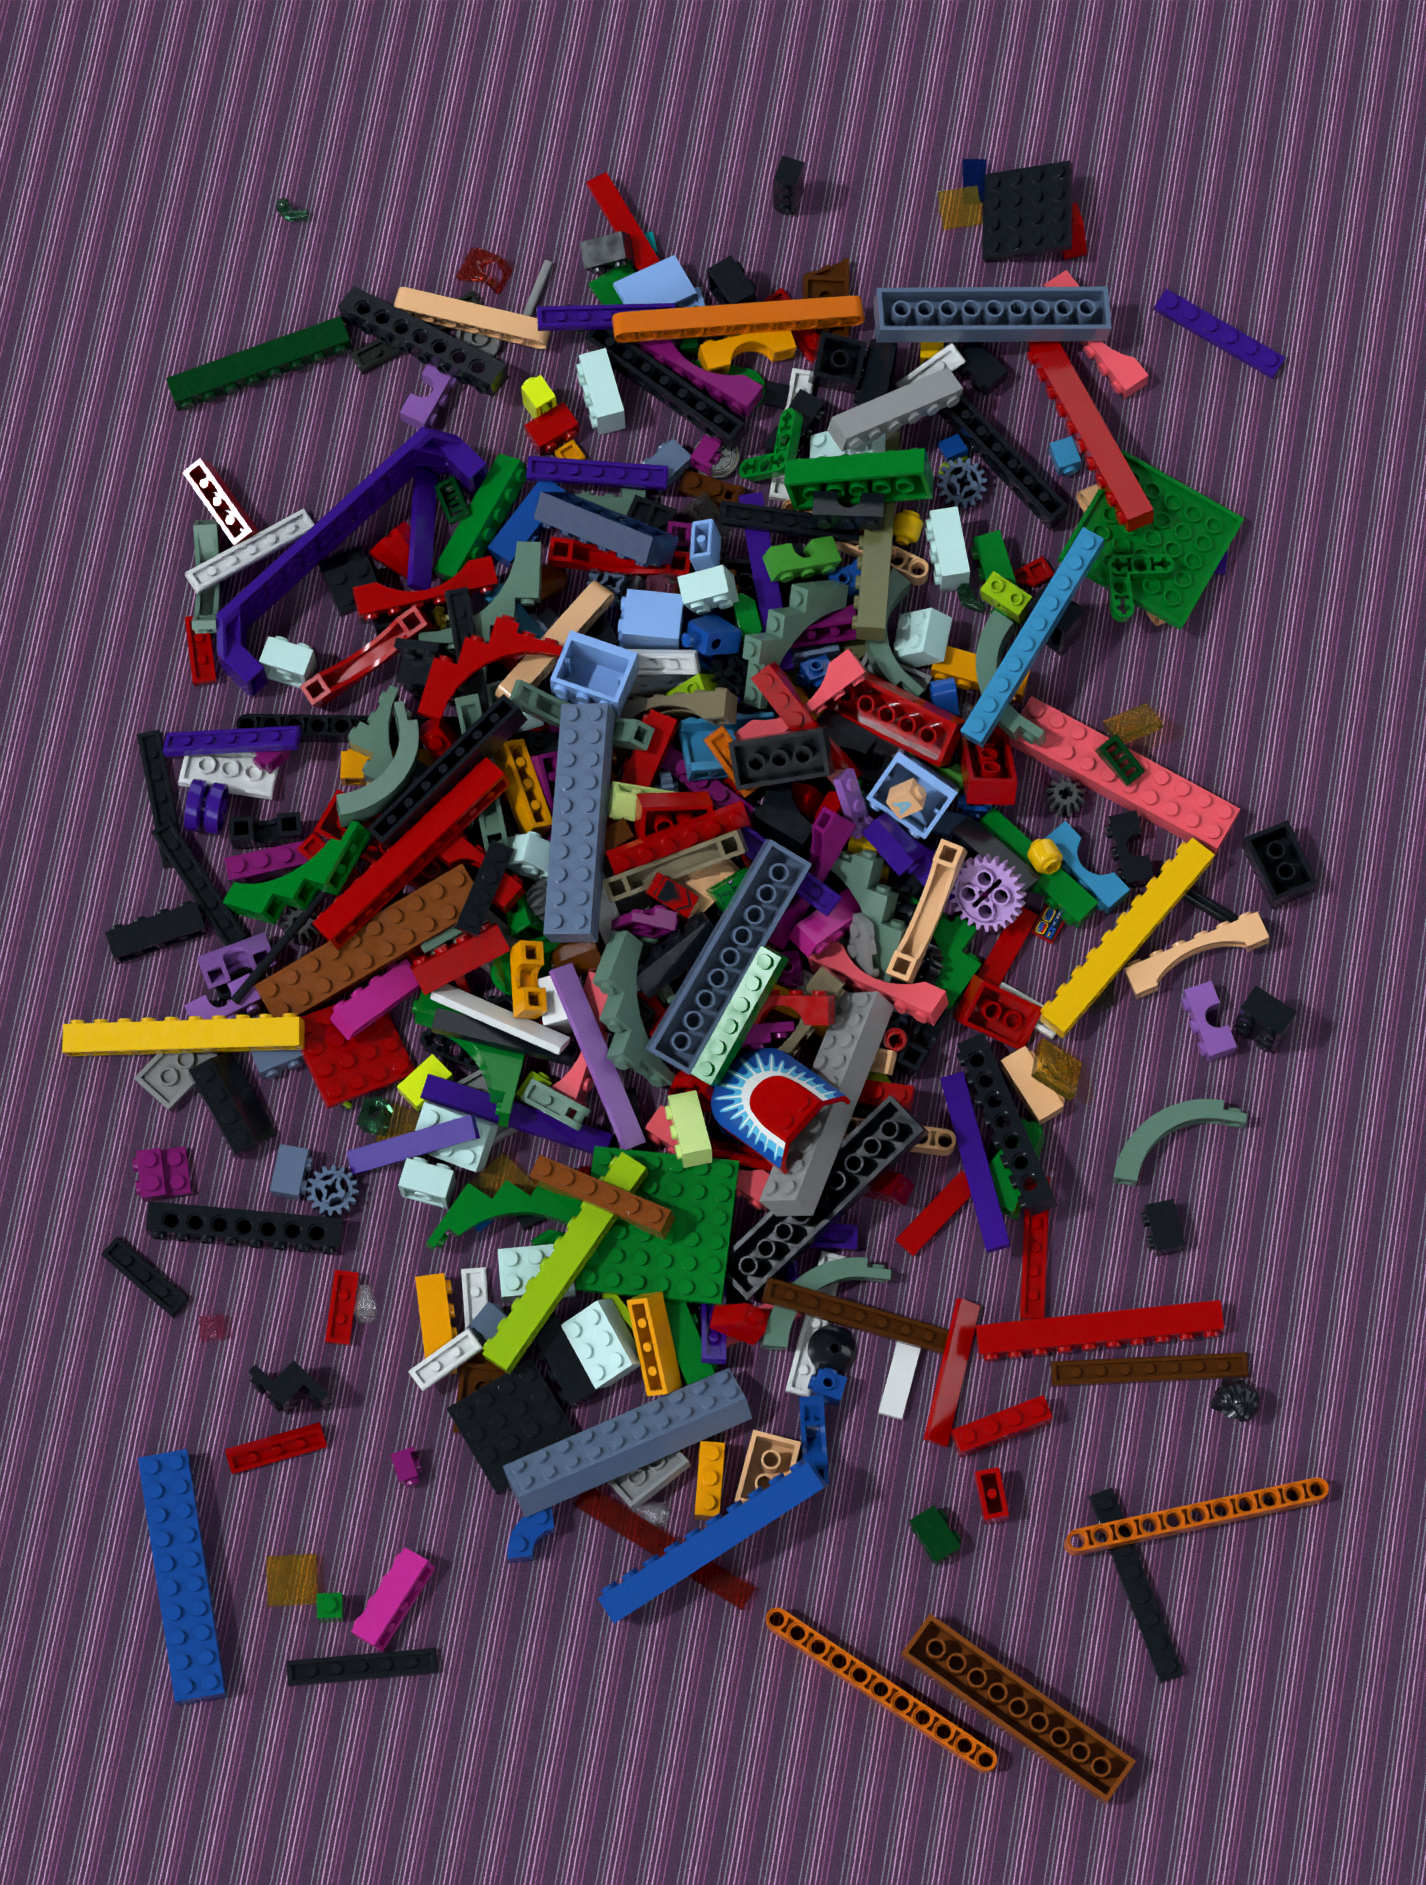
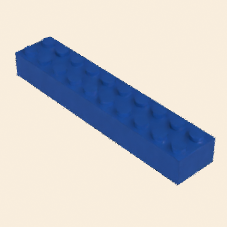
M187 1449L139 1457L140 1477L175 1703L181 1706L228 1697L190 1454Z
M804 1459L798 1461L789 1468L791 1473L788 1475L778 1474L768 1481L770 1486L766 1489H763L762 1486L758 1487L747 1495L749 1500L743 1503L740 1499L726 1509L728 1513L723 1517L718 1513L705 1522L707 1527L703 1530L698 1526L684 1536L686 1541L680 1544L678 1540L663 1549L666 1553L663 1556L659 1557L658 1554H655L642 1563L644 1568L640 1571L635 1567L622 1576L623 1582L617 1584L614 1581L600 1590L603 1595L598 1600L612 1622L615 1624L823 1489L827 1484L811 1460L805 1462Z

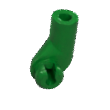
M549 1229L530 1240L532 1246L554 1244L560 1236L563 1237L565 1234Z

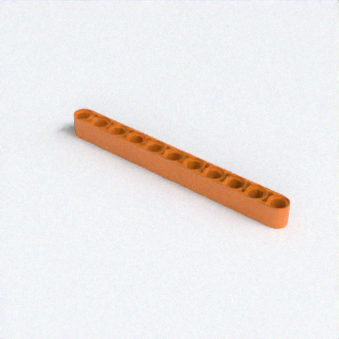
M860 296L619 312L612 316L615 341L622 343L857 326L865 321L862 298Z
M1315 1477L1072 1530L1067 1535L1064 1541V1548L1068 1554L1079 1556L1320 1503L1326 1497L1329 1486L1324 1479ZM1310 1486L1319 1487L1321 1495H1313L1310 1491ZM1286 1492H1295L1297 1494L1298 1500H1289L1286 1496ZM1262 1497H1271L1274 1501V1505H1265L1263 1503ZM1240 1501L1247 1502L1250 1506V1511H1242L1238 1503ZM1215 1507H1223L1226 1511V1516H1218L1215 1513ZM1191 1512H1199L1202 1516V1521H1194L1191 1518ZM1167 1517H1175L1178 1521V1526L1171 1527L1167 1523ZM1143 1522L1152 1523L1154 1531H1145ZM1120 1527L1128 1528L1130 1537H1122L1118 1529ZM1102 1532L1105 1534L1107 1541L1104 1543L1098 1542L1094 1534ZM1073 1537L1079 1538L1082 1541V1547H1073L1070 1539Z
M775 1607L767 1612V1628L782 1640L978 1772L987 1774L995 1769L997 1755L992 1749L784 1609ZM773 1615H781L784 1622L780 1626H774L770 1623V1618ZM799 1628L804 1631L805 1636L801 1640H795L790 1635L791 1631ZM814 1643H822L826 1648L822 1654H815L811 1649ZM837 1656H841L846 1660V1665L842 1668H836L832 1664V1660ZM858 1670H862L866 1673L867 1679L863 1682H857L854 1680L853 1674ZM879 1684L885 1685L888 1693L885 1696H878L874 1692V1687ZM900 1698L906 1699L909 1707L906 1710H898L895 1707V1701ZM924 1712L929 1716L930 1721L927 1724L921 1725L916 1721V1715ZM939 1727H947L951 1735L946 1739L940 1738L936 1733ZM960 1741H968L972 1749L967 1753H963L958 1749L957 1745ZM989 1755L993 1760L992 1765L989 1767L981 1766L979 1757Z

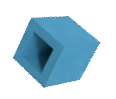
M1072 436L1050 443L1049 454L1057 476H1070L1080 470L1081 459Z

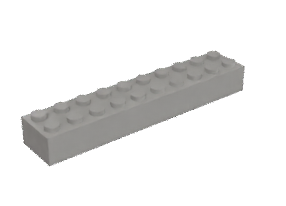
M878 991L844 993L838 1000L835 1008V1024L828 1026L811 1071L845 1094L851 1103L846 1105L843 1102H838L821 1108L790 1143L786 1160V1168L789 1172L786 1175L772 1166L759 1201L776 1216H812L815 1212L894 1010V1006Z

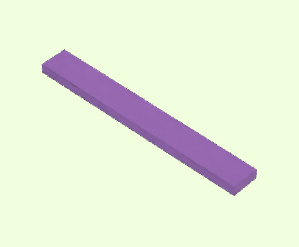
M569 963L549 971L621 1148L627 1150L645 1143V1137L613 1062L606 1058L608 1048L573 964Z

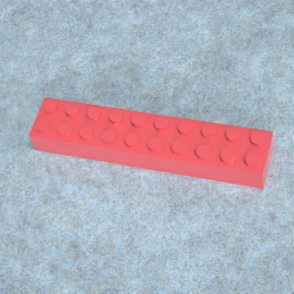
M1033 696L1030 697L1020 715L1044 730L1046 741L1040 747L1036 743H1028L1021 735L1017 741L1009 737L1010 746L1061 774L1072 777L1074 781H1080L1085 787L1130 811L1136 810L1137 815L1187 842L1193 837L1215 854V856L1217 855L1239 816L1240 808L1131 749L1129 751L1146 772L1131 784L1125 786L1095 752V749L1107 741L1109 737ZM1112 745L1107 749V752L1110 754L1116 748ZM1119 752L1117 755L1113 757L1114 761L1118 760L1123 755ZM1125 760L1118 766L1122 769L1129 762ZM1131 767L1124 774L1129 776L1135 769Z

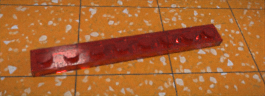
M594 1488L581 1493L574 1504V1507L653 1556L655 1554H658L659 1557L666 1554L663 1549L677 1541L672 1536ZM712 1561L687 1576L741 1611L755 1591L754 1587Z

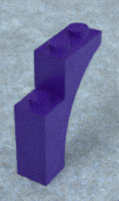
M887 812L877 817L862 834L899 876L906 872L909 874L913 873L925 887L936 852L913 839Z

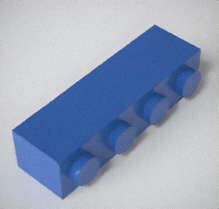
M537 482L488 546L489 556H492L493 559L509 569L510 564L514 563L517 541L538 542L540 538L538 535L543 529H548L541 525V521L533 519L540 492H566L553 482Z

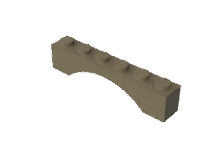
M723 687L715 688V691L695 690L694 693L688 694L675 692L669 696L655 694L651 698L636 696L632 700L626 701L620 718L642 721L644 715H649L652 709L664 715L671 713L698 715L714 726L736 724L738 697L731 693L729 689Z
M737 829L604 879L602 882L609 901L612 903L647 890L657 872L673 880L738 856L749 850L741 829Z
M823 965L806 985V994L812 995V990H827V995H835V1001L837 1002L845 993L842 987L846 983ZM801 1018L793 1034L777 1049L793 1058L801 1048L797 1045L803 1037L807 1040L816 1028L812 1025H804Z

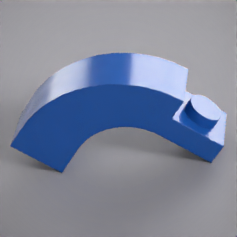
M824 1395L799 1397L802 1459L805 1462L811 1460L826 1484L829 1485Z

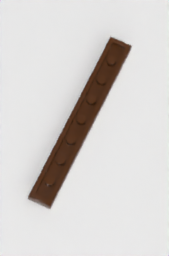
M771 1277L767 1278L761 1301L941 1355L944 1353L949 1330Z
M1247 1352L1050 1362L1052 1387L1249 1377Z

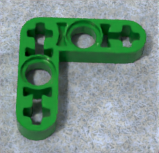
M787 408L783 411L779 420L774 453L745 459L739 468V474L742 478L755 482L785 475V461L794 460L797 456L803 416L800 412L792 408ZM790 437L789 442L785 446L787 439ZM769 463V466H768L767 470L764 471L766 465Z
M1128 554L1110 557L1105 566L1110 611L1114 620L1126 622L1134 612L1131 579L1166 578L1171 574L1175 563L1169 555ZM1160 562L1167 566L1166 570H1163L1162 566H1158ZM1114 563L1121 567L1120 571H1117L1116 567H1112ZM1134 563H1144L1146 570H1136L1134 567ZM1122 584L1125 587L1126 592H1116L1114 590V585ZM1121 600H1124L1122 603L1123 610H1127L1125 614H1122V611L1118 610L1121 605Z

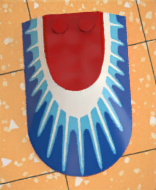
M763 1048L750 1051L732 1062L720 1086L714 1087L711 1109L717 1122L727 1132L786 1175L789 1172L786 1168L789 1145L823 1106L838 1102L849 1105L851 1101L845 1094L787 1053L774 1048Z

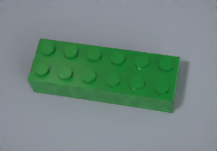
M912 448L910 450H889L887 452H866L863 454H843L831 457L820 456L817 458L786 460L784 485L794 510L812 509L814 491H837L838 503L841 506L857 505L861 499V492L885 493V503L933 499L934 475L925 448Z

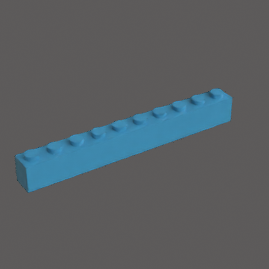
M1084 527L1082 528L960 730L962 737L982 748L984 747L1104 548V538Z

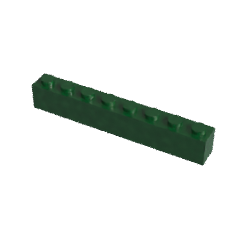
M338 316L167 377L166 381L177 411L189 410L196 404L212 402L218 396L234 394L241 388L256 386L261 381L269 378H279L283 373L291 370H301L305 365L311 363H321L333 355H343L352 347L342 318Z

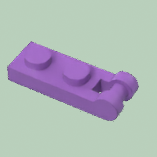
M846 768L833 779L845 818L856 824L851 836L860 839L863 836L862 832L874 820L868 815L854 769Z

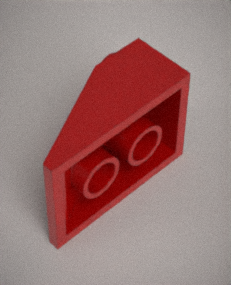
M974 974L953 1018L963 1025L1019 1050L1026 1046L1042 1013L1040 1012L1042 1007Z

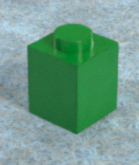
M317 1593V1619L319 1623L344 1622V1596L342 1593Z

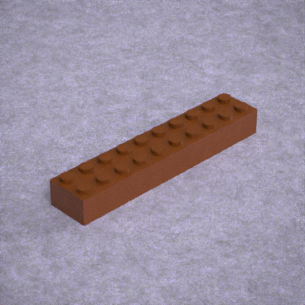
M460 864L375 914L339 950L330 942H327L254 986L269 1013L274 1015V1017H283L285 1013H295L297 1017L308 1015L387 969L393 963L421 949V944L456 925L474 880L466 866Z
M931 1613L901 1653L900 1658L1105 1806L1136 1762V1760Z

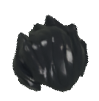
M1228 1377L1222 1379L1219 1388L1215 1391L1210 1406L1229 1418L1239 1419L1240 1422L1249 1421L1259 1410V1392L1250 1385H1246V1381L1243 1379L1237 1382L1235 1379L1229 1380Z

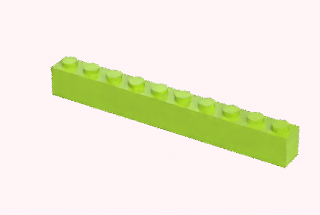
M622 1152L619 1157L615 1156L608 1166L610 1170L605 1177L601 1176L599 1180L635 1194L649 1172L645 1166ZM582 1203V1210L577 1217L573 1216L567 1225L568 1231L563 1237L560 1236L553 1245L554 1251L550 1257L546 1256L540 1263V1271L536 1277L532 1276L528 1280L523 1296L515 1299L509 1316L507 1318L503 1317L499 1322L496 1335L493 1338L490 1337L484 1344V1352L482 1354L488 1361L508 1374L512 1372L618 1218L617 1216L588 1203Z

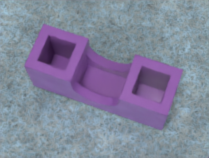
M429 363L422 372L423 383L433 388L432 393L426 397H419L410 393L400 411L401 421L417 429H420L422 426L427 428L434 426L438 418L437 412L439 408H444L449 398L447 394L451 388H455L458 384L455 377L440 373L436 367Z
M265 932L198 956L197 959L208 989L230 982V975L240 968L250 967L254 971L271 948ZM274 961V962L270 965V967L273 966V965H276V961Z
M249 973L227 984L231 991V997L250 976ZM253 986L238 1005L230 999L227 1005L215 1007L211 1004L208 997L204 995L184 1005L189 1017L201 1016L203 1020L212 1019V1016L222 1015L226 1016V1019H235L236 1015L257 1012L264 1002L255 986Z
M1212 981L1185 989L1183 998L1180 999L1184 1012H1189L1191 1017L1189 1025L1192 1033H1197L1200 1042L1197 1045L1201 1056H1206L1207 1061L1210 1062L1235 1053L1237 1045L1229 1025L1219 1028L1213 1027L1208 1024L1205 1018L1207 1013L1218 1009L1220 1004Z

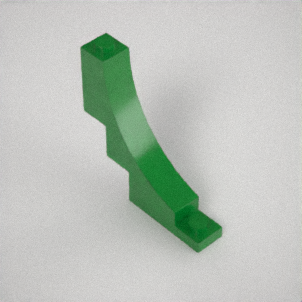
M351 821L341 841L331 838L314 857L296 870L263 883L242 884L234 882L223 903L235 914L275 925L286 905L306 910L317 890L338 895L371 834L359 822Z
M422 991L419 1000L414 999L411 1012L416 1014L415 1024L432 1028L437 1008L463 1014L431 1000V993L424 995ZM449 1037L459 1044L476 1062L486 1081L490 1103L497 1104L495 1115H499L498 1125L508 1127L523 1067L524 1055Z
M505 1180L496 1195L491 1199L470 1183H467L425 1246L433 1251L436 1246L441 1248L449 1237L445 1234L446 1232H449L458 1239L467 1231L480 1224L508 1216L543 1217L567 1227L573 1216L577 1217L581 1212L582 1202L568 1196L555 1194L539 1186L535 1188L530 1196L508 1180Z

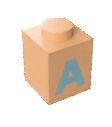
M913 777L891 787L886 803L898 819H902L922 810L927 794L924 787L919 785Z

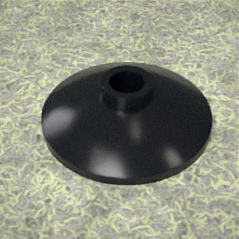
M835 1325L823 1326L817 1329L810 1337L808 1356L816 1369L824 1370V1368H831L841 1373L849 1368L854 1360L855 1344L851 1335L843 1328ZM832 1344L838 1348L836 1353L831 1351Z

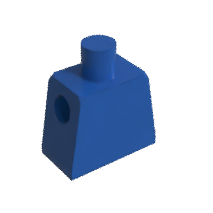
M712 613L690 620L687 633L682 635L681 641L684 647H693L707 656L739 653L742 631L720 616Z

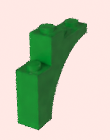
M912 897L908 903L913 905L919 903L920 898L917 900ZM942 912L931 939L934 946L942 951L940 955L944 957L940 962L943 968L940 969V977L937 978L935 986L946 991L949 1003L947 1008L951 1009L952 1012L964 995L973 975H978L980 972L981 963H979L980 960L975 955L964 953L977 935L976 924L973 922L968 926L969 918L966 917L961 920L958 915L953 922H950V918Z

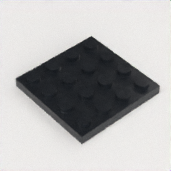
M1070 160L983 175L982 260L985 263L1072 249L1073 164Z
M532 1358L515 1367L510 1374L505 1373L446 1408L496 1494L509 1487L503 1469L504 1465L576 1434Z

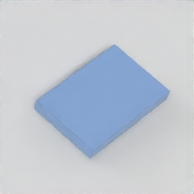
M675 255L618 280L613 284L623 304L676 303L678 305L695 297L697 293Z

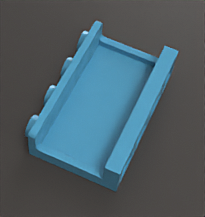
M765 711L745 715L737 713L736 724L723 726L732 739L736 740L733 734L751 720L774 719L775 716L774 712ZM686 718L681 721L678 729L688 782L729 778L703 741L705 737L720 726H714L703 718Z

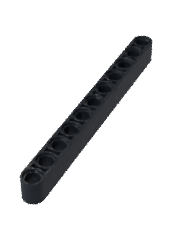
M247 713L239 716L236 726L237 729H242L246 724L254 725L253 728H263L270 724H275L277 727L297 724L302 729L300 742L349 743L348 735L353 727L357 728L359 722L369 725L367 723L369 715ZM393 716L391 726H394L396 730L390 733V744H399V735ZM411 716V720L417 719L418 728L421 727V724L430 720V718L424 716ZM444 717L454 732L460 727L458 717ZM317 725H323L325 727L324 730L321 732L313 731L314 727ZM345 725L349 727L345 732L337 731L339 726Z

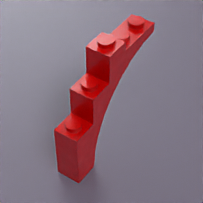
M502 615V618L496 617L489 643H484L485 639L479 636L471 635L470 638L465 637L457 664L453 663L454 659L440 655L439 658L434 657L417 715L441 721L446 706L457 689L471 675L486 665L503 658L518 655H544L559 658L563 646L558 645L559 641L551 638H545V641L535 638L536 634L528 631H522V634L517 633L520 623L515 622L516 618L508 615Z

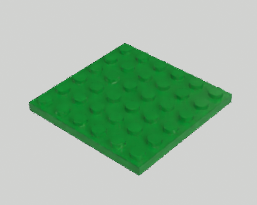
M1121 450L1154 509L1153 523L1127 532L1124 525H1119L1114 507H1109L1104 489H1098L1057 561L1062 563L1083 527L1104 538L1105 546L1086 577L1106 589L1108 588L1105 566L1113 555H1169L1175 564L1168 577L1131 579L1133 603L1181 630L1245 518L1128 452ZM1160 562L1158 565L1162 566L1163 570L1167 568V566L1163 565V562ZM1114 563V565L1112 566L1116 567L1117 571H1120L1121 567H1118L1117 563ZM1134 563V567L1136 570H1146L1144 563ZM1122 584L1114 585V590L1116 592H1126V589Z
M595 1146L591 1169L592 1177L599 1179L601 1176L605 1177L610 1170L608 1166L615 1156L619 1157L622 1152L645 1166L649 1172L634 1195L671 1210L675 1220L666 1239L663 1240L642 1231L618 1217L577 1276L576 1291L631 1297L662 1291L664 1300L722 1306L740 1161L712 1158V1163L684 1168L682 1159H677L676 1154Z

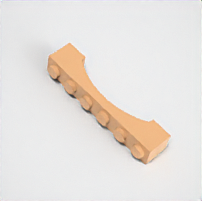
M941 839L932 860V867L918 906L887 968L886 973L890 977L907 984H913L967 855L964 847Z
M1251 911L1246 912L1238 917L1239 920L1232 923L1229 921L1222 922L1211 932L1206 930L1199 932L1190 941H1178L1172 945L1171 949L1164 952L1162 949L1151 953L1148 959L1143 961L1137 959L1128 963V967L1124 968L1125 975L1136 999L1158 991L1159 982L1173 967L1197 953L1220 947L1246 948V951L1249 952L1268 944L1269 935L1258 911L1253 914Z

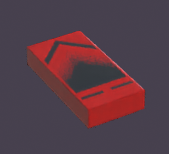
M659 872L656 873L645 894L685 918H688L699 899V896Z

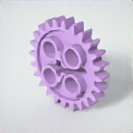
M978 854L974 859L970 857L966 860V863L963 862L954 883L955 887L951 891V894H954L955 897L950 902L958 904L954 909L955 912H963L960 917L961 920L966 917L969 918L968 926L975 922L976 930H979L984 925L986 932L991 930L992 926L995 931H998L1001 926L1005 929L1010 925L1009 922L1013 923L1017 920L1016 916L1023 912L1020 908L1026 902L1021 900V898H1024L1027 893L1020 891V889L1025 886V883H1018L1017 880L1022 875L1013 874L1016 867L1008 868L1007 859L1003 863H999L998 855L991 860L990 854L985 855L984 858ZM984 872L990 875L991 881L984 877ZM998 879H1001L1002 883L975 907L974 902ZM968 887L974 890L975 896L968 892ZM1000 890H1004L1007 893L1008 898H1004L1001 895ZM984 905L991 908L992 914L985 910Z

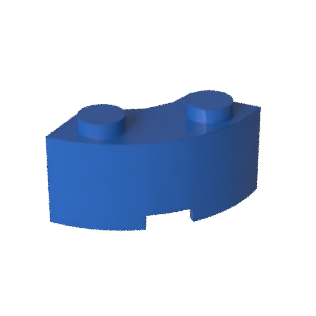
M552 1506L526 1518L523 1516L516 1524L508 1542L507 1559L509 1564L534 1561V1551L538 1543L544 1537L555 1533Z

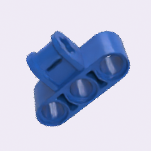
M954 678L931 681L930 693L932 704L960 717Z

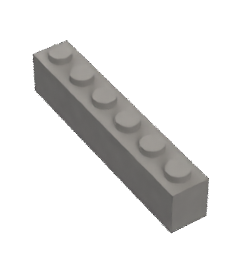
M948 367L833 416L827 431L842 452L850 448L855 449L868 440L874 441L884 433L889 431L891 433L895 432L901 426L908 423L913 424L926 415L932 416L942 408L955 406L960 400L963 387Z

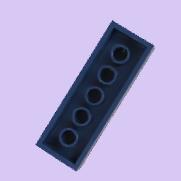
M540 492L533 518L541 521L543 527L549 529L558 528L563 535L570 537L575 535L579 537L578 541L582 543L597 544L599 550L611 552L612 550L616 552L617 557L627 560L630 558L634 559L635 564L642 567H648L649 564L656 567H661L662 564H672L679 539L676 535L569 492Z

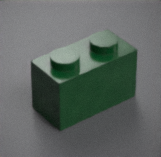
M935 1505L909 1520L908 1525L933 1564L937 1566L960 1551L962 1540L955 1529L951 1531L947 1526L946 1522L949 1520L941 1508L937 1510Z

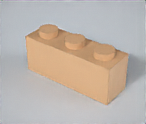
M1026 1046L1002 1059L1000 1061V1068L1034 1121L1041 1125L1063 1112L1065 1100L1058 1090L1054 1091L1050 1085L1052 1080L1045 1070L1041 1071L1037 1065L1039 1060L1032 1050L1028 1051Z

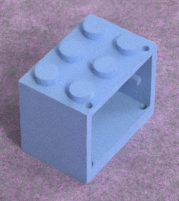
M627 589L626 597L622 596L620 610L622 612L621 619L618 622L619 647L625 649L680 650L685 606L681 594Z
M570 630L550 679L551 695L571 704L608 703L614 710L615 717L620 718L639 671L638 653Z
M901 748L866 799L870 801L868 805L877 812L881 810L887 812L899 826L901 823L909 828L907 832L919 840L921 837L923 839L927 838L961 788ZM914 777L917 783L922 785L926 791L927 796L924 807L918 812L898 819L886 803L889 789Z

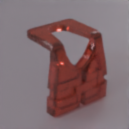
M472 247L465 258L466 263L462 264L456 278L459 281L485 282L495 294H500L512 273V268L499 255ZM496 262L503 272L502 280L497 282L485 275L483 267Z

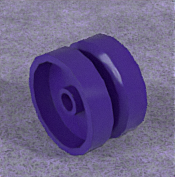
M192 780L185 807V830L198 832L204 825L207 834H221L228 807V784L215 782L209 790L206 780Z

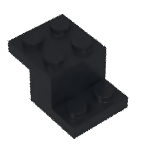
M362 546L318 562L340 617L357 611L352 593L353 587L374 582L378 583L368 556H365Z
M396 638L394 647L402 655L397 682L404 687L405 691L410 692L413 698L421 700L434 657L439 658L440 655L454 659L453 663H456V657L439 642ZM458 691L455 692L450 701H455V698L459 695Z
M295 1361L273 1381L256 1364L249 1370L252 1377L250 1379V1382L253 1384L252 1386L261 1395L266 1393L268 1395L267 1399L270 1401L269 1403L278 1412L283 1410L288 1415L306 1396L317 1409L321 1406L326 1411L333 1404L329 1394Z

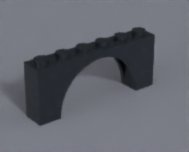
M828 709L824 715L820 714L816 719L820 726L827 725L829 737L851 760L864 765L876 747L878 736L831 709ZM793 782L775 784V786L771 785L764 795L766 799L762 804L758 803L751 814L753 816L752 826L797 853L802 854L812 840L813 824L803 817L794 803L791 792Z

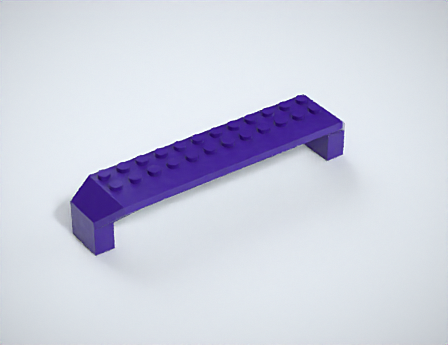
M422 426L216 614L217 655L222 670L250 698L268 684V679L264 667L246 650L247 629L314 569L319 561L326 558L414 477V470L420 466L433 474L454 475L472 496L478 491L488 473L487 463L459 436Z

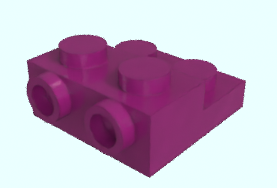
M655 905L650 910L634 909L630 913L622 914L621 917L612 920L611 930L619 932L627 930L632 935L656 939L675 931L679 918L677 912L670 911L669 907Z
M794 1021L753 1024L740 1049L750 1052L766 1048L771 1042L785 1041V1038H788L794 1032Z
M186 1146L163 1150L159 1147L136 1151L137 1157L132 1158L134 1172H139L140 1181H135L137 1196L141 1195L144 1202L192 1195Z

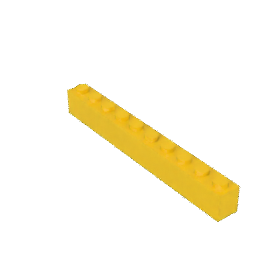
M1193 837L1188 843L1183 841L1176 850L1177 856L1173 860L1168 859L1161 868L1163 872L1158 878L1154 876L1146 885L1148 890L1143 896L1138 894L1131 903V910L1128 913L1124 911L1116 921L1118 925L1113 931L1109 929L1101 938L1103 943L1098 949L1093 947L1086 956V963L1083 966L1078 965L1070 975L1073 978L1069 983L1066 984L1064 982L1055 994L1058 996L1053 1002L1048 1000L1040 1010L1042 1012L1040 1021L1062 1039L1213 862L1215 854Z
M285 1013L283 1017H274L272 1014H260L259 1018H250V1015H236L235 1019H226V1016L215 1015L212 1016V1019L203 1020L201 1016H190L188 1020H179L178 1017H165V1021H156L155 1018L147 1017L141 1018V1022H132V1019L120 1018L118 1022H109L107 1019H95L94 1023H85L84 1020H71V1024H63L62 1053L68 1057L304 1050L305 1021L297 1017L295 1013Z

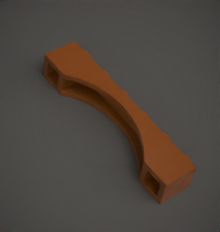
M539 1155L529 1175L534 1185L555 1194L568 1196L598 1207L663 1240L666 1239L675 1220L672 1211L542 1155Z

